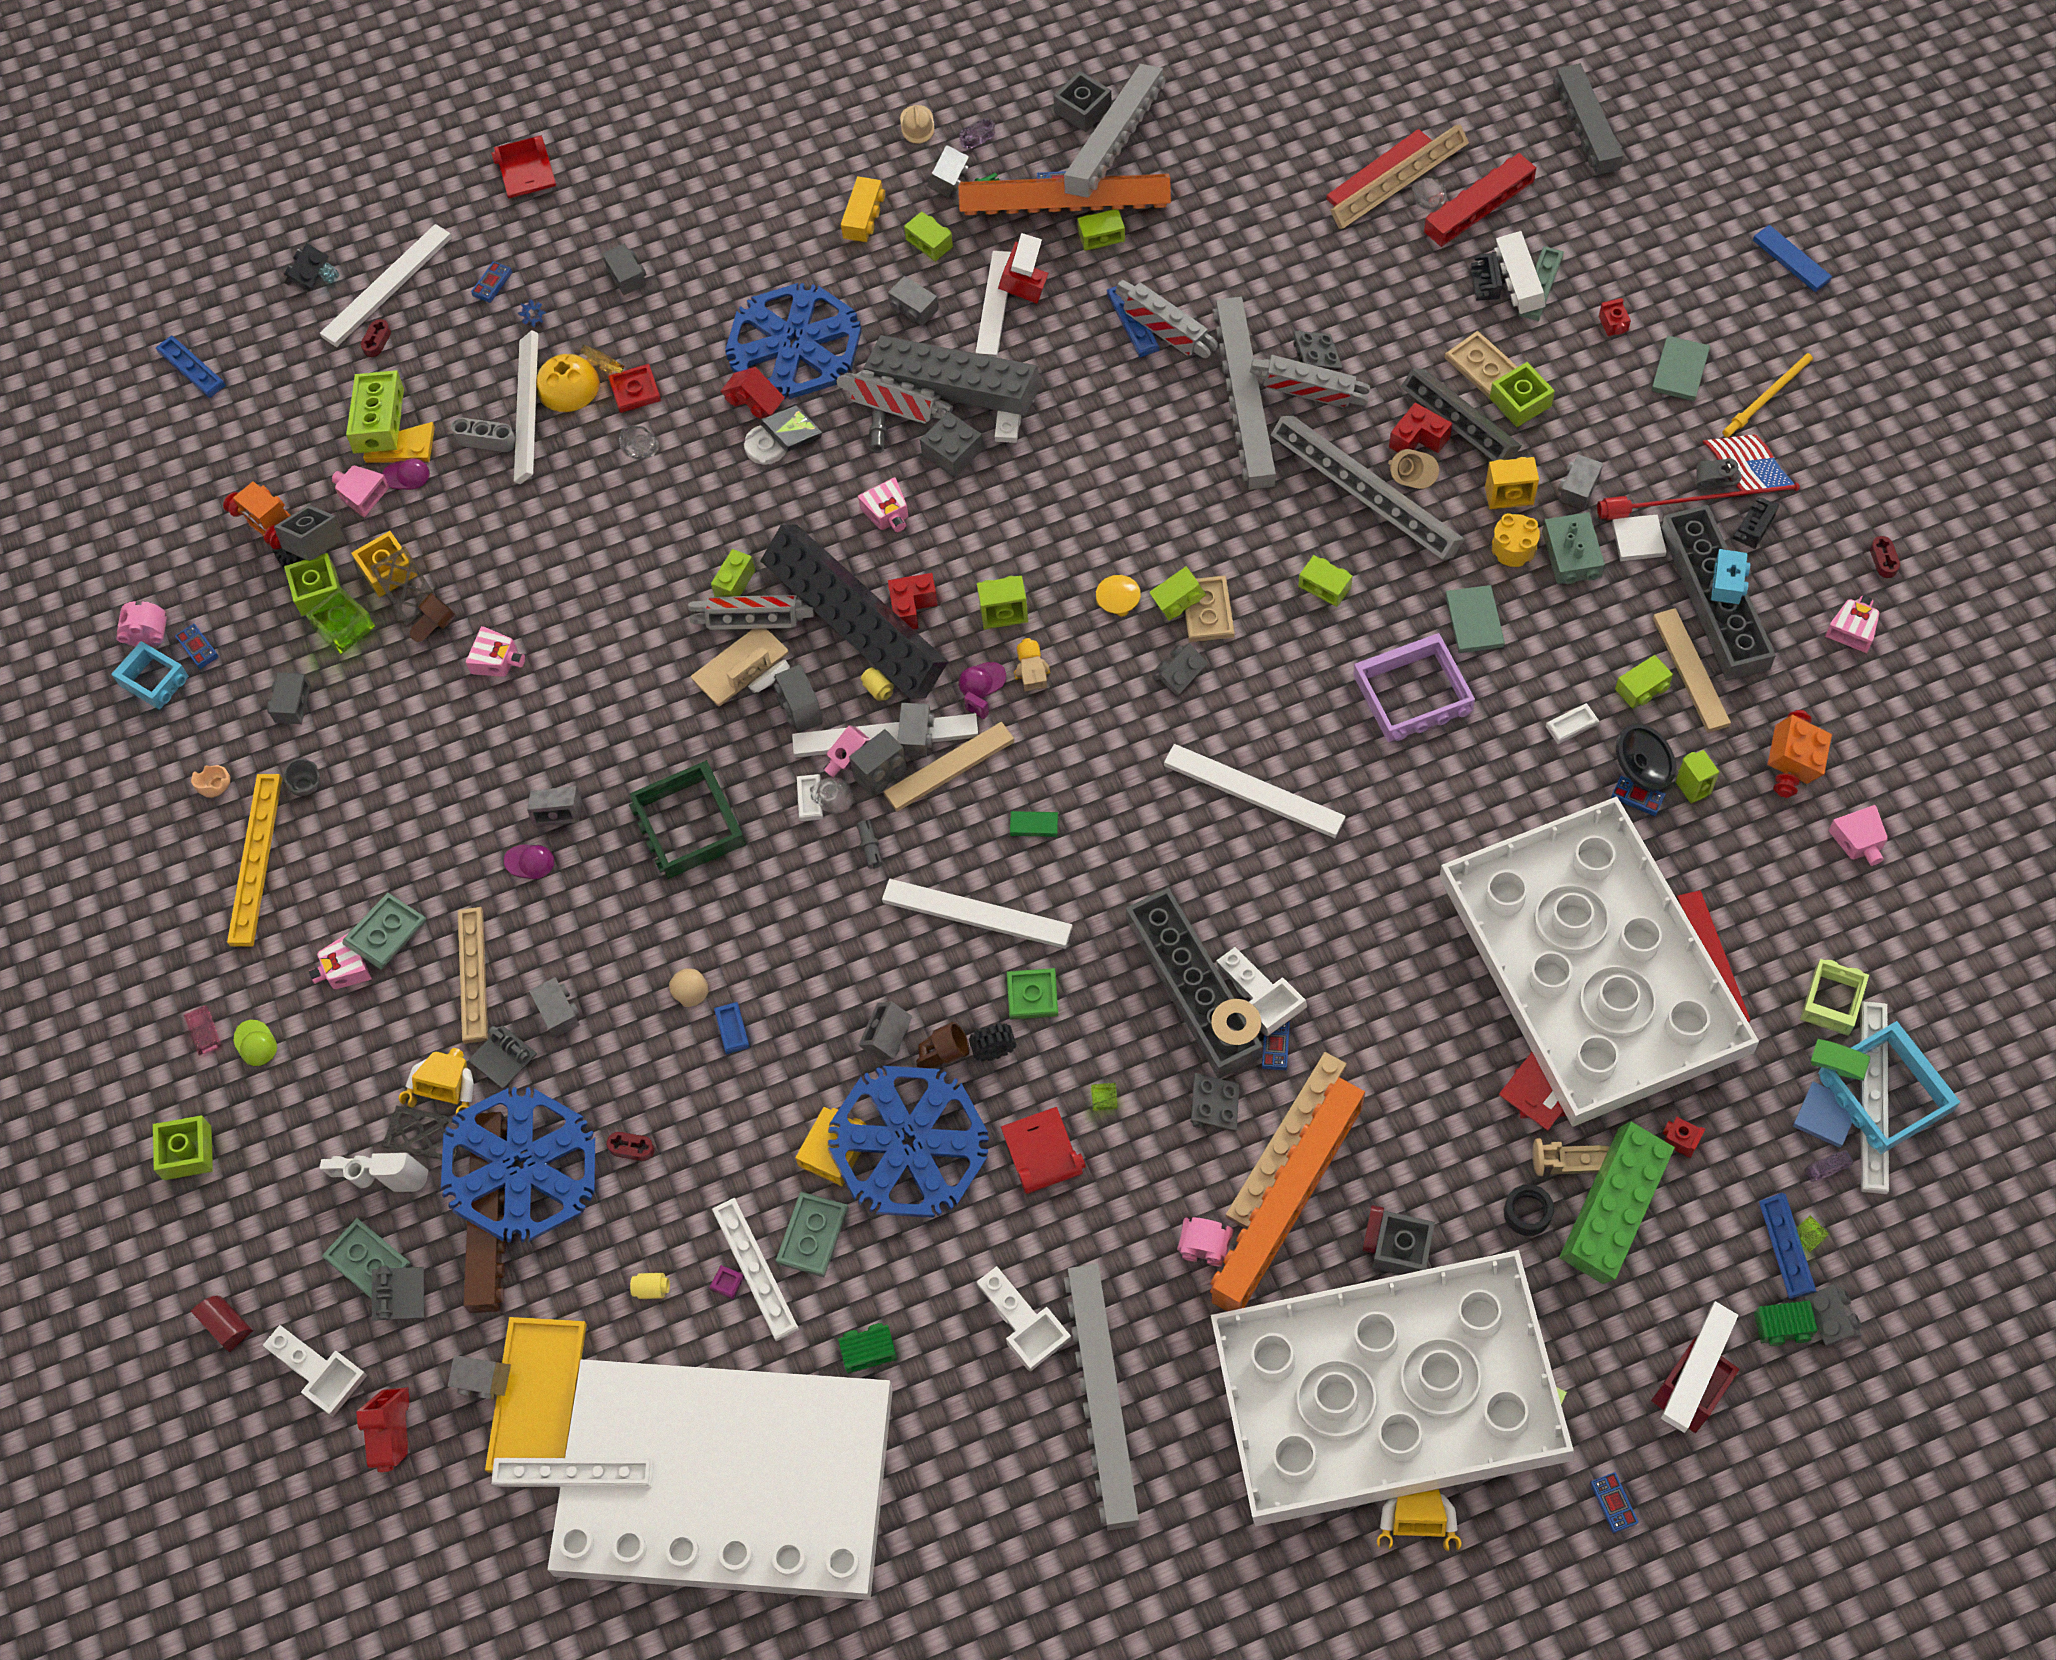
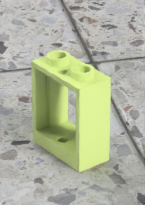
M1820 959L1812 977L1800 1020L1849 1036L1855 1026L1869 975L1857 968H1847L1838 965L1833 960ZM1821 977L1856 988L1848 1015L1813 1003Z

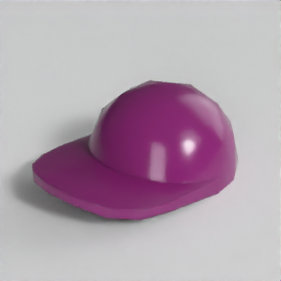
M411 458L389 464L384 468L382 474L385 476L390 488L413 490L427 482L430 471L422 460Z
M986 662L968 667L960 675L959 689L964 695L969 691L979 698H984L1003 687L1006 682L1005 668L996 662Z
M518 845L506 852L504 865L506 870L513 876L540 879L552 870L554 856L547 847L542 845Z

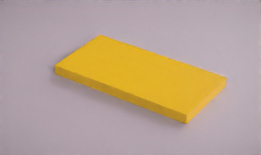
M509 1317L502 1363L511 1364L505 1396L497 1395L485 1467L487 1473H493L494 1458H565L580 1361L583 1354L587 1326L585 1321Z

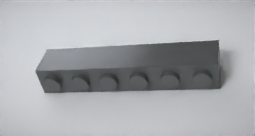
M1581 63L1557 68L1556 77L1553 79V86L1560 94L1561 104L1566 107L1567 117L1574 125L1575 135L1579 136L1581 140V148L1588 156L1589 166L1594 169L1596 175L1620 170L1623 154Z
M1412 369L1401 385L1403 390L1427 409L1450 421L1452 428L1493 461L1499 459L1511 460L1521 448V444L1425 369Z

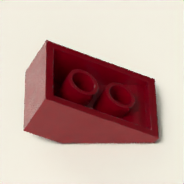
M1696 1337L1651 1399L1654 1404L1663 1410L1694 1346ZM1720 1356L1688 1428L1695 1434L1711 1415L1740 1370L1722 1356Z

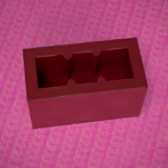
M221 1296L209 1297L191 1310L192 1314L228 1352H231L253 1332L248 1324Z

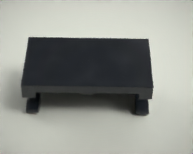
M1496 251L1475 255V261L1483 260L1482 262L1471 263L1470 266L1476 301L1500 299L1502 283Z
M1758 497L1756 500L1758 504H1752L1749 512L1733 536L1734 540L1753 549L1757 548L1775 518L1780 505Z

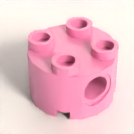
M136 601L124 604L120 611L117 641L134 647L140 641L152 648L159 646L164 640L167 622L166 612L161 607L149 602H142L141 605H135Z
M1192 1217V1221L1189 1222L1190 1219L1184 1218L1181 1237L1177 1250L1183 1254L1182 1259L1197 1262V1258L1206 1259L1209 1265L1222 1267L1228 1253L1233 1229L1229 1226L1226 1227V1230L1221 1229L1222 1223L1208 1219Z

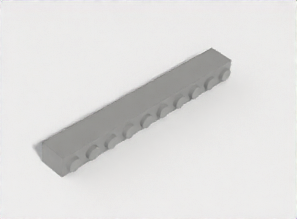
M1139 64L1064 174L1065 193L1089 198L1093 190L1097 189L1099 181L1105 177L1107 169L1113 165L1115 157L1120 154L1121 148L1124 144H1127L1129 136L1135 132L1137 124L1142 121L1145 112L1149 111L1151 103L1157 99L1159 91L1164 88L1166 79L1163 76V68Z
M1242 296L1217 299L1216 309H1212L1214 322H1218L1216 337L1221 339V343H1219L1220 357L1224 356L1225 361H1222L1223 374L1228 376V378H1225L1226 391L1231 392L1229 407L1234 409L1235 413L1232 414V424L1238 430V432H1235L1236 445L1241 446V450L1238 451L1239 461L1244 463L1245 467L1242 468L1243 482L1247 481L1249 490L1275 487L1276 473L1257 375L1249 373L1254 357Z
M1281 416L1271 433L1272 437L1442 560L1455 556L1465 540L1463 537L1296 417Z
M1092 1264L1068 1268L1069 1277H1064L1066 1293L1071 1292L1072 1302H1068L1070 1318L1075 1317L1076 1326L1071 1327L1073 1342H1079L1080 1351L1075 1352L1077 1368L1083 1367L1084 1377H1079L1081 1393H1087L1088 1402L1083 1403L1085 1419L1090 1418L1092 1428H1087L1089 1445L1094 1444L1096 1454H1091L1093 1471L1098 1470L1100 1480L1095 1481L1097 1497L1102 1496L1104 1505L1099 1507L1101 1523L1107 1524V1531L1139 1526L1099 1265Z

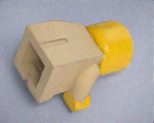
M1030 638L1023 639L1016 647L1020 663L1014 671L1015 680L1022 679L1024 692L1047 688L1046 674H1050V669L1045 660L1040 659L1039 644Z

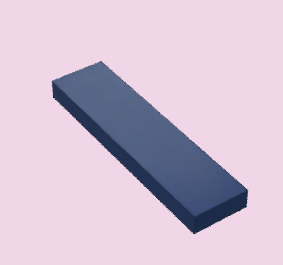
M1768 225L1754 235L1753 241L1814 292L1831 281L1832 276L1772 226Z
M1117 286L1107 289V296L1139 358L1159 351V345L1152 331L1126 314L1123 308L1125 302L1115 293Z
M173 335L155 347L161 356L208 398H211L226 386L221 378Z
M1779 1193L1759 1201L1789 1299L1795 1300L1816 1292L1786 1194Z

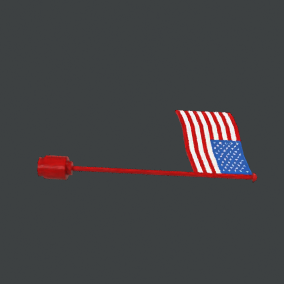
M1755 434L1703 440V443L1712 451L1717 460L1727 458L1736 460L1742 475L1741 481L1736 485L1740 491L1632 504L1631 500H1628L1626 496L1603 498L1602 501L1597 503V514L1599 519L1608 521L1628 518L1633 508L1792 489L1798 491L1800 485L1797 482L1793 483L1784 473L1769 448Z

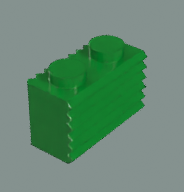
M1809 1300L1760 1306L1754 1313L1761 1344L1769 1343L1770 1346L1774 1347L1785 1344L1787 1340H1795L1796 1343H1806L1811 1341V1337H1814L1817 1333Z
M882 1323L873 1324L868 1327L867 1331L860 1333L857 1330L848 1331L843 1334L842 1338L838 1339L847 1374L897 1360L888 1325L883 1326Z

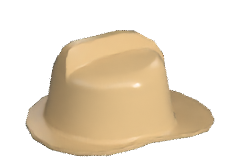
M922 105L909 106L903 110L900 121L904 138L916 144H921L931 139L934 134V121L931 110Z
M1405 449L1397 453L1388 462L1395 482L1413 488L1424 489L1430 487L1439 475L1438 462L1433 456L1423 452Z

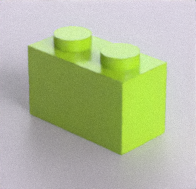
M1118 209L1077 218L1078 233L1084 251L1125 242V227Z
M922 211L904 226L906 240L935 262L953 247L951 231L947 227H942L932 216H928Z
M735 549L730 551L711 582L714 597L741 596L756 571L752 556Z
M1313 555L1299 574L1298 587L1338 607L1352 587L1353 576L1345 569H1339L1330 564L1326 559Z
M1187 566L1149 592L1169 621L1180 616L1184 610L1198 603L1206 596L1201 585Z
M1653 655L1620 676L1615 690L1634 709L1639 705L1644 706L1657 693L1663 694L1671 686L1670 682L1673 674L1656 655Z
M1704 750L1698 753L1691 752L1683 758L1675 782L1692 804L1711 795L1719 775V770Z

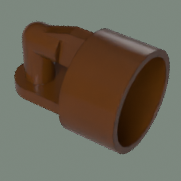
M430 593L418 606L425 614L410 629V637L416 642H421L437 626L444 629L456 617V614L438 597Z
M951 1022L934 1030L930 1037L918 1045L919 1058L916 1060L917 1068L932 1069L943 1063L950 1064L969 1055V1042L959 1024Z

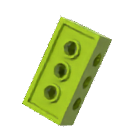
M398 370L355 374L346 433L353 454L397 450L404 387Z

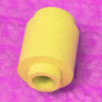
M871 667L862 674V685L877 701L887 700L892 696L894 685L881 671Z
M639 1273L637 1276H632L630 1283L631 1295L638 1297V1299H662L666 1293H669V1278H665L664 1273Z

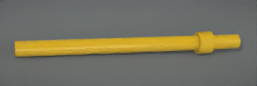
M1809 353L1805 354L1744 412L1738 413L1732 419V423L1722 431V434L1728 438L1737 429L1743 428L1754 413L1813 360L1812 355Z

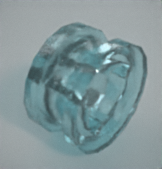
M324 263L323 268L318 269L320 277L329 284L334 282V278L337 279L339 277L338 271L329 263Z

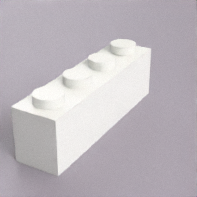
M1519 231L1496 238L1497 247L1494 248V252L1496 251L1497 259L1502 262L1499 263L1502 276H1507L1505 278L1507 290H1512L1513 294H1510L1513 307L1517 306L1520 314L1545 307L1544 292L1522 232Z

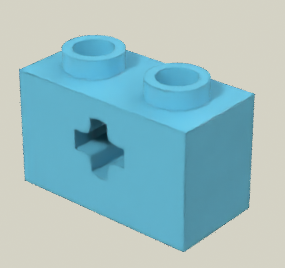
M1719 549L1715 560L1711 600L1739 604L1741 597L1746 596L1748 582L1744 581L1745 576L1748 577L1750 571L1747 553Z

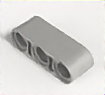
M458 418L451 424L456 442L460 446L509 452L515 448V437L508 424L469 418Z

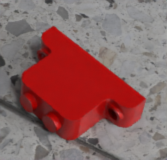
M408 1387L383 1389L356 1411L358 1428L360 1431L364 1430L368 1468H377V1472L394 1470L393 1466L400 1464L407 1456L406 1411L409 1408Z

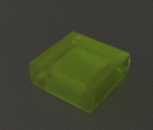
M1116 1083L1091 1084L1093 1111L1118 1109Z
M1811 1215L1797 1227L1801 1244L1810 1253L1830 1234Z

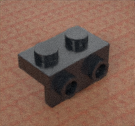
M306 243L303 250L298 248L293 257L296 260L295 264H289L284 273L287 278L284 283L288 285L292 281L310 291L329 256Z

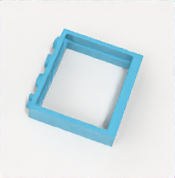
M1897 1021L1851 1048L1866 1054L1888 1041L1939 1106V1109L1887 1139L1838 1076L1836 1070L1821 1067L1818 1072L1822 1084L1830 1088L1839 1106L1847 1110L1851 1116L1852 1123L1863 1131L1868 1144L1873 1149H1876L1880 1155L1952 1113L1960 1104L1957 1096Z

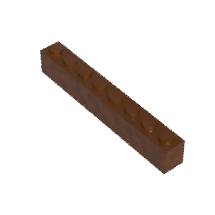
M502 1112L480 1113L475 1117V1122L479 1126L506 1141L507 1120ZM470 1152L469 1173L489 1164V1162ZM504 1187L472 1202V1208L493 1221L502 1220L504 1218ZM467 1221L464 1307L469 1313L500 1311V1303L504 1302V1289L501 1287V1278L505 1277V1266L502 1263V1254L506 1252L505 1239L501 1241Z

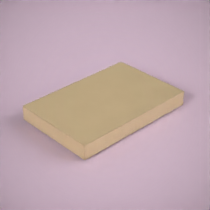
M1476 331L1445 353V359L1488 398L1490 397L1492 382L1517 368L1510 359L1479 331Z
M1226 576L1196 579L1206 593V596L1198 603L1184 610L1189 642L1234 638L1235 633Z

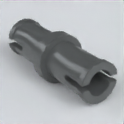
M882 410L872 412V426L869 429V434L871 436L870 450L874 453L884 451V437L887 434V429L885 427L886 414Z
M863 820L858 822L856 826L861 838L860 847L865 853L867 866L869 869L882 866L883 862L878 850L879 842L874 836L871 821Z

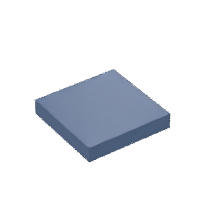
M1812 1082L1793 1127L1841 1148L1852 1125L1851 1116L1845 1108L1839 1106L1834 1093L1829 1088Z

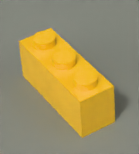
M857 176L841 222L843 239L867 242L869 235L873 234L874 220L879 217L880 202H884L885 190L882 189L881 180Z

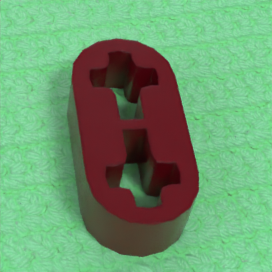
M378 319L370 324L361 341V348L366 356L376 357L382 352L391 335L387 321Z
M1886 536L1876 537L1870 547L1875 567L1882 577L1892 578L1900 568V561L1894 544Z
M615 1132L607 1139V1147L610 1153L616 1157L646 1161L653 1156L655 1151L652 1141L646 1136ZM619 1140H622L623 1144L628 1146L621 1145L618 1149H616L614 1143H618ZM643 1144H646L648 1150H643V1152L640 1153L639 1150L634 1147L640 1148L643 1146Z
M1371 1206L1363 1252L1375 1254L1384 1207Z

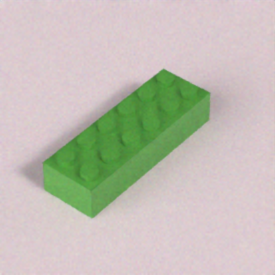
M1632 1121L1619 1127L1559 1258L1602 1284L1615 1280L1675 1147Z

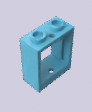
M142 641L139 642L111 674L119 686L159 710L170 701L171 696L179 687L184 685L189 677L181 664ZM154 659L171 670L151 692L134 682V680Z

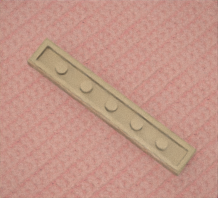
M1676 608L1654 614L1653 620L1707 733L1729 727L1731 722Z
M1000 722L884 791V795L895 811L898 812L1014 743V737L1004 724Z
M482 907L458 910L462 1041L464 1044L488 1040L484 920Z

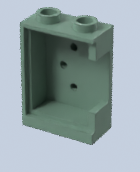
M1590 513L1545 519L1542 534L1557 584H1572L1581 580L1592 581L1602 577L1605 563Z

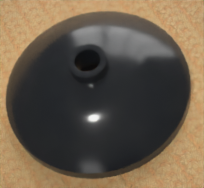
M1643 724L1630 725L1620 732L1616 741V755L1624 774L1634 784L1649 791H1658L1667 787L1675 777L1676 762L1672 749L1664 737L1653 728Z

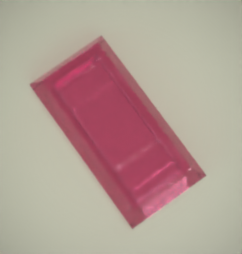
M207 1005L184 1014L199 1056L222 1046Z

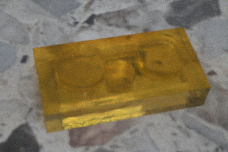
M583 344L580 352L587 356L586 360L597 366L601 364L600 369L610 374L612 371L622 373L625 366L590 346Z

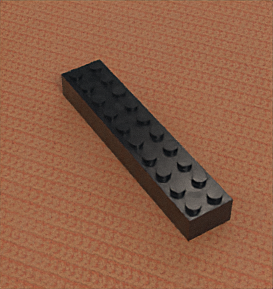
M781 524L760 562L807 605L813 607V610L910 699L927 698L949 661L798 525Z

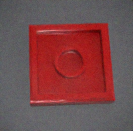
M649 364L608 376L620 413L661 401Z

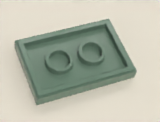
M1667 335L1651 391L1695 402L1710 345Z
M1491 585L1446 591L1445 597L1458 653L1504 647L1505 641Z
M387 893L343 939L342 944L382 970L426 923V917Z
M800 1192L776 1258V1264L825 1277L849 1208L848 1205Z
M358 1218L322 1255L328 1263L371 1299L372 1269H379L382 1266H388L389 1268L412 1266L406 1258Z

